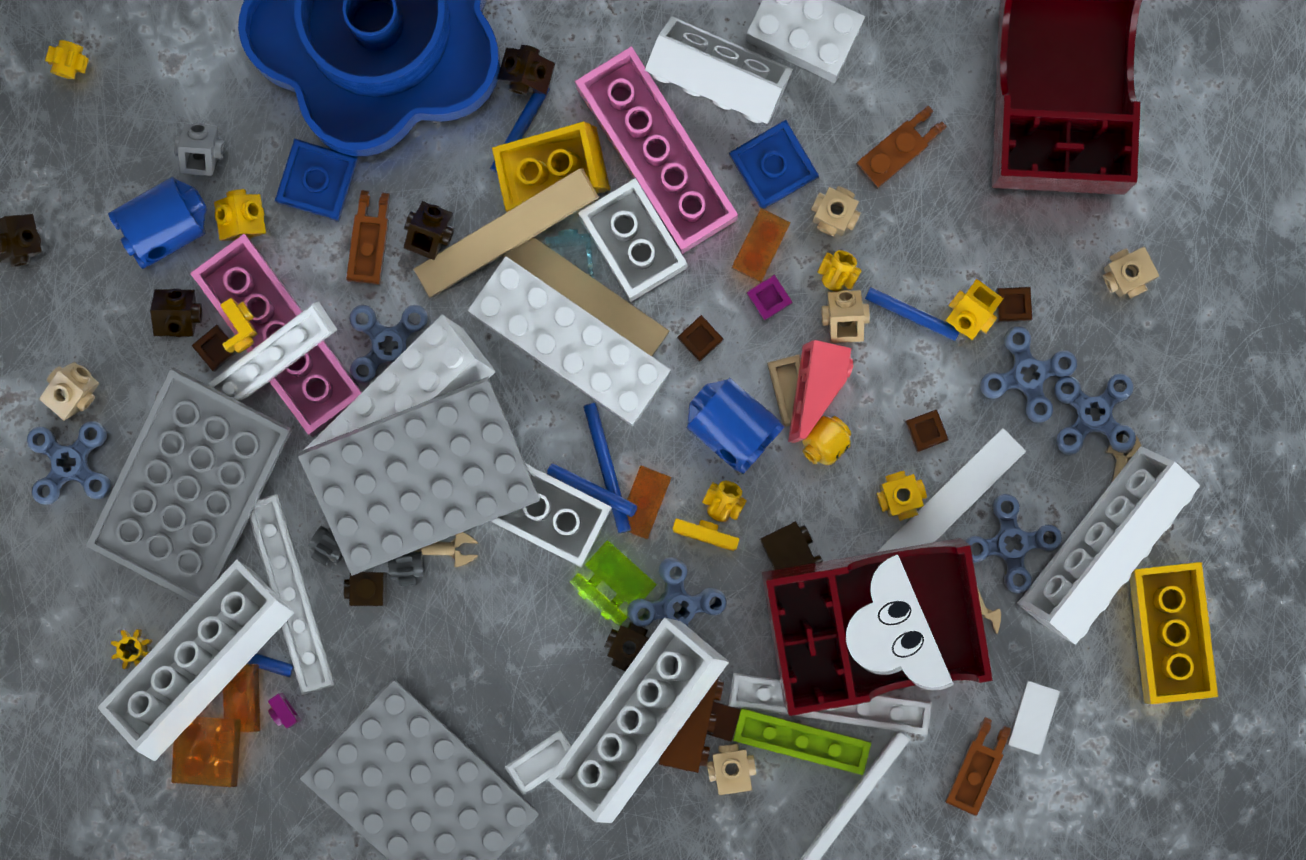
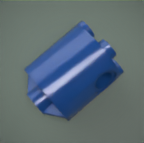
M172 176L109 212L108 216L117 230L121 229L124 237L120 240L130 256L134 255L139 266L144 269L205 235L204 221L208 209L195 187L183 183Z
M729 378L706 384L689 403L688 426L686 428L735 471L744 474L785 426L733 379Z

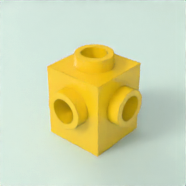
M244 189L226 192L227 197L214 201L215 220L220 241H235L243 234L250 239L266 234L264 210L260 194H246Z
M976 279L966 293L959 290L948 306L953 311L945 321L954 326L958 332L973 340L980 330L987 333L998 317L993 313L1004 298Z
M904 470L885 476L887 482L879 485L881 492L876 493L881 511H887L889 517L897 515L899 521L917 516V509L924 506L923 499L927 498L922 480L916 481L914 474L906 476ZM899 489H906L909 492L907 501H900L898 499L897 492Z

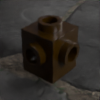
M521 45L520 49L506 48L497 79L508 84V90L516 94L528 95V92L546 95L555 63L540 56V50L532 46Z
M422 201L416 213L411 211L407 217L404 230L408 232L403 248L435 260L442 245L448 246L453 237L455 228L450 226L453 213L437 205Z
M33 214L4 216L0 218V263L10 262L11 267L23 266L31 263V257L42 253L40 246L41 238L37 232Z
M177 288L154 290L150 308L153 335L194 337L196 323L202 322V304L196 303L195 290H181Z
M632 622L629 623L628 627L621 625L618 631L612 629L604 646L610 649L607 656L613 658L611 665L626 671L648 641L649 637L646 636L648 630ZM626 641L635 643L636 650L634 653L627 654L623 651V644Z

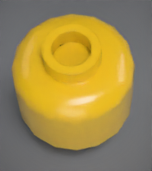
M823 416L816 423L807 438L802 440L805 447L802 452L813 464L819 462L823 465H832L849 450L851 446V431L838 417L833 416L830 418Z

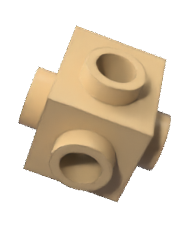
M837 186L836 190L829 187L825 195L819 192L811 208L812 211L816 212L813 222L818 224L817 229L833 237L836 234L843 236L846 228L853 230L861 212L856 210L859 201L853 199L855 194L840 186ZM836 204L843 208V212L839 215L833 214L831 206Z
M1145 246L1132 253H1129L1126 248L1110 256L1111 263L1104 267L1106 274L1103 275L1105 284L1111 293L1116 292L1118 297L1128 294L1130 299L1147 291L1148 289L1145 284L1159 277ZM1125 270L1131 273V277L1126 274Z
M861 290L827 292V306H821L822 326H829L830 342H863L864 324L870 323L869 304L862 303Z
M76 362L64 368L58 366L48 376L46 381L49 385L39 400L61 419L66 420L76 413L86 410L95 399L92 393L99 385V382L91 376L88 369L78 365Z
M738 743L718 746L719 752L712 753L713 761L707 762L709 781H716L718 795L751 791L750 776L756 775L754 756H747L746 749H739ZM729 763H735L738 766L737 771L733 774L725 771Z

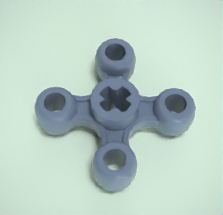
M358 305L350 313V324L357 331L364 332L370 337L372 347L368 354L358 357L352 362L350 366L352 378L358 383H368L375 377L380 364L387 361L394 362L407 349L406 341L408 336L413 332L422 330L428 322L426 310L420 305H410L403 311L398 324L387 327L379 323L375 311L370 306ZM365 313L368 315L369 321L362 324L357 320V315ZM418 313L421 321L417 324L410 322L409 314ZM386 336H392V341L398 342V346H394L392 352H386V347H381L380 342H384ZM366 365L369 368V374L361 375L358 372V366Z
M1020 326L1012 327L1004 336V345L1014 356L1013 368L1007 373L990 372L984 375L980 382V390L984 396L990 399L999 398L1009 389L1016 388L1021 390L1027 397L1026 415L1032 422L1043 423L1049 420L1053 413V405L1043 393L1044 381L1050 376L1062 378L1072 375L1077 368V359L1074 354L1065 350L1055 353L1047 361L1037 360L1030 352L1031 335L1029 331ZM1017 334L1022 337L1023 342L1021 345L1013 343V335ZM1059 359H1065L1068 362L1066 370L1059 367ZM1031 367L1034 369L1032 375L1036 376V380L1031 379L1025 382L1022 379L1024 374L1020 372ZM989 380H995L998 383L999 388L997 391L989 389ZM1036 404L1044 407L1043 415L1035 413L1034 407Z
M1125 374L1112 376L1107 382V388L1104 393L1097 397H1090L1084 394L1080 383L1073 377H1062L1056 382L1054 388L1056 398L1064 404L1073 406L1078 413V419L1075 424L1064 428L1057 436V446L1062 453L1067 455L1078 453L1083 446L1085 437L1092 432H1101L1106 435L1111 447L1117 452L1125 453L1134 447L1136 435L1133 429L1127 425L1117 423L1112 415L1114 406L1119 402L1126 401L1133 393L1134 386L1130 377ZM1120 383L1125 385L1126 390L1118 392L1114 389V386ZM1065 386H1070L1074 389L1071 394H1064L1061 390ZM1091 408H1098V412L1104 414V416L1100 415L1099 421H1092L1091 415H1086V413L1091 414ZM1124 434L1129 440L1126 443H1120L1116 439L1117 436ZM1067 437H1073L1076 443L1069 446L1064 443V440Z
M95 421L84 423L79 430L76 442L69 446L60 445L56 441L54 433L46 427H36L29 432L27 444L30 449L36 453L47 455L51 460L52 466L50 473L45 478L36 481L32 487L31 493L36 502L43 505L53 504L60 496L62 485L70 480L80 482L87 496L92 499H103L109 495L112 488L110 479L102 473L92 471L88 467L87 456L90 451L103 445L107 439V432L102 424ZM92 429L97 431V436L94 440L89 439V432ZM43 434L45 436V442L43 445L39 446L37 443V439L40 435ZM68 455L76 460V465L71 466V471L69 468L63 467V461L68 460ZM100 480L102 488L100 491L95 492L93 485L96 481ZM45 486L50 488V494L47 497L42 495V489Z
M1003 494L998 496L992 504V511L1000 523L998 534L991 539L972 536L965 540V542L970 546L976 543L981 548L979 555L975 556L972 554L973 563L981 562L990 555L1002 557L1007 565V572L1004 577L1006 588L1013 593H1023L1029 589L1032 580L1030 573L1024 566L1026 553L1034 548L1043 551H1053L1060 546L1062 535L1060 530L1053 525L1041 526L1034 532L1023 531L1017 523V514L1020 507L1018 500L1010 494ZM1003 501L1011 505V510L1008 514L1001 510V503ZM1049 532L1052 534L1053 541L1051 544L1044 542V533ZM1016 536L1019 539L1016 544L1020 545L1018 550L1013 549L1008 552L1005 549L1008 544L1004 540L1005 538ZM1015 574H1019L1023 578V583L1019 587L1013 583Z
M669 557L664 559L659 566L660 577L664 580L666 586L665 592L661 595L660 599L657 601L635 599L629 604L627 615L633 624L641 627L650 625L656 619H664V617L681 621L688 627V622L693 619L696 613L703 612L709 615L722 613L726 607L727 600L720 590L711 587L704 589L697 595L687 594L684 589L687 567L682 560L676 557ZM676 566V572L670 575V570ZM715 597L714 604L709 606L710 599ZM675 602L682 606L678 612L672 608ZM645 608L644 614L638 617L639 610Z

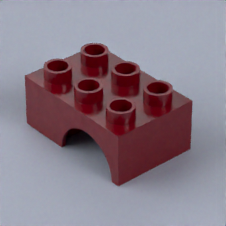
M1000 0L992 188L1125 195L1137 183L1141 102L1137 101L1135 95L1134 51L1137 22L1142 0Z
M956 538L761 572L783 702L788 715L793 716L868 703L872 698L880 694L916 685L906 676L903 670L889 675L874 674L865 670L851 656L846 643V631L853 615L862 607L873 603L871 581L875 571L884 561L895 555H898L952 681L968 680L978 683L993 681L971 546L963 539Z

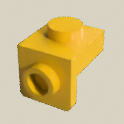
M229 298L220 306L238 331V334L222 345L229 353L234 350L237 353H241L254 344L252 338L257 336L258 333L250 323L254 316L243 301L238 304L234 299Z

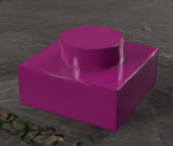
M775 274L746 293L764 321L793 303Z
M278 693L268 700L271 706L268 712L278 726L283 724L288 729L301 721V718L284 693Z

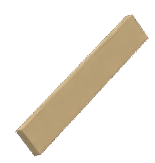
M579 168L438 253L435 260L429 259L415 267L414 271L429 298L434 297L598 199L599 196L584 169Z
M535 237L502 256L510 258L650 356L654 355L669 333L668 329Z

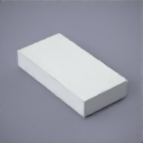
M1026 681L1007 745L1034 754H1041L1060 691Z
M560 729L505 766V769L522 795L550 777L571 748V744Z

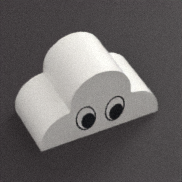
M895 555L884 561L873 575L871 581L873 603L859 609L848 624L846 631L848 650L854 660L871 673L889 675L903 670L906 676L921 688L942 690L951 687L954 683L898 555Z

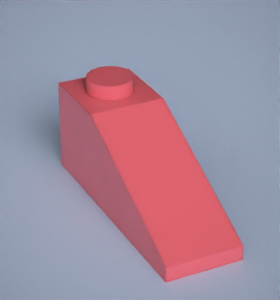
M813 340L803 345L788 442L796 443L807 438L843 387L847 378L850 377L853 369V359L850 358L852 348Z

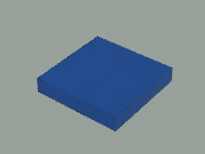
M787 120L782 121L729 152L730 158L762 211L819 178L816 169Z
M294 138L275 202L339 222L359 160L358 157L345 155L335 150Z

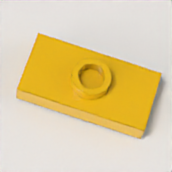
M676 518L672 529L673 533L733 552L734 550L736 551L740 538L718 532L719 525L701 519L699 525Z

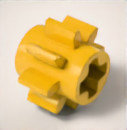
M59 40L57 47L49 46L45 61L52 65L50 72L72 80L75 79L77 72L85 74L89 59L82 55L84 47L65 40Z
M838 250L834 255L829 252L826 253L817 273L823 275L821 281L825 287L838 292L844 290L845 287L851 290L861 273V269L856 267L857 259L852 254Z
M725 480L721 481L719 485L712 482L702 503L708 505L707 513L711 518L716 521L726 522L730 517L737 520L747 500L741 497L742 490L736 483Z
M136 629L133 637H130L127 630H121L122 639L120 641H111V644L116 646L117 652L111 658L123 660L122 669H128L131 662H134L135 666H137L149 653L147 645L152 643V639L143 640L140 638L142 634L141 629ZM135 641L134 647L139 649V652L129 657L130 651L125 649L126 644H133Z

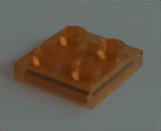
M197 716L173 743L171 783L237 787L241 719Z

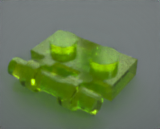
M608 540L585 564L595 573L591 579L587 581L578 572L570 581L579 590L577 594L582 599H589L602 611L600 613L601 616L606 620L610 618L619 627L628 618L619 609L622 603L626 601L630 604L635 599H645L657 585ZM602 581L617 593L611 601L596 589Z

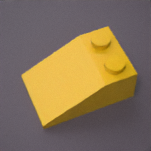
M583 121L492 147L506 212L579 168L584 169L597 194L610 191L597 127Z

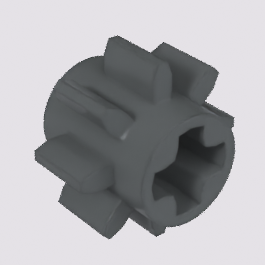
M320 526L308 545L309 548L315 551L311 558L324 566H327L329 561L337 565L343 557L330 527L326 529Z
M413 551L388 561L390 579H399V586L416 585V577H424L422 551Z

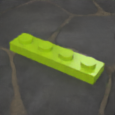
M741 708L733 738L734 742L864 775L872 744L861 739Z

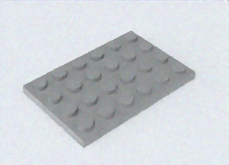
M171 368L90 535L86 547L196 603L221 577L292 429L178 369Z
M489 377L298 452V458L351 576L540 501L538 492Z
M394 678L380 690L299 775V779L388 860H497L539 815L532 805Z

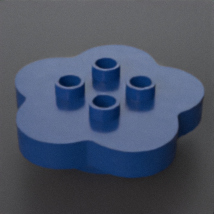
M244 0L239 14L238 31L240 41L246 55L256 69L272 83L295 92L302 116L318 139L332 150L349 156H371L384 152L400 142L419 121H451L473 113L493 93L498 82L497 78L501 65L500 52L494 32L483 15L487 0Z

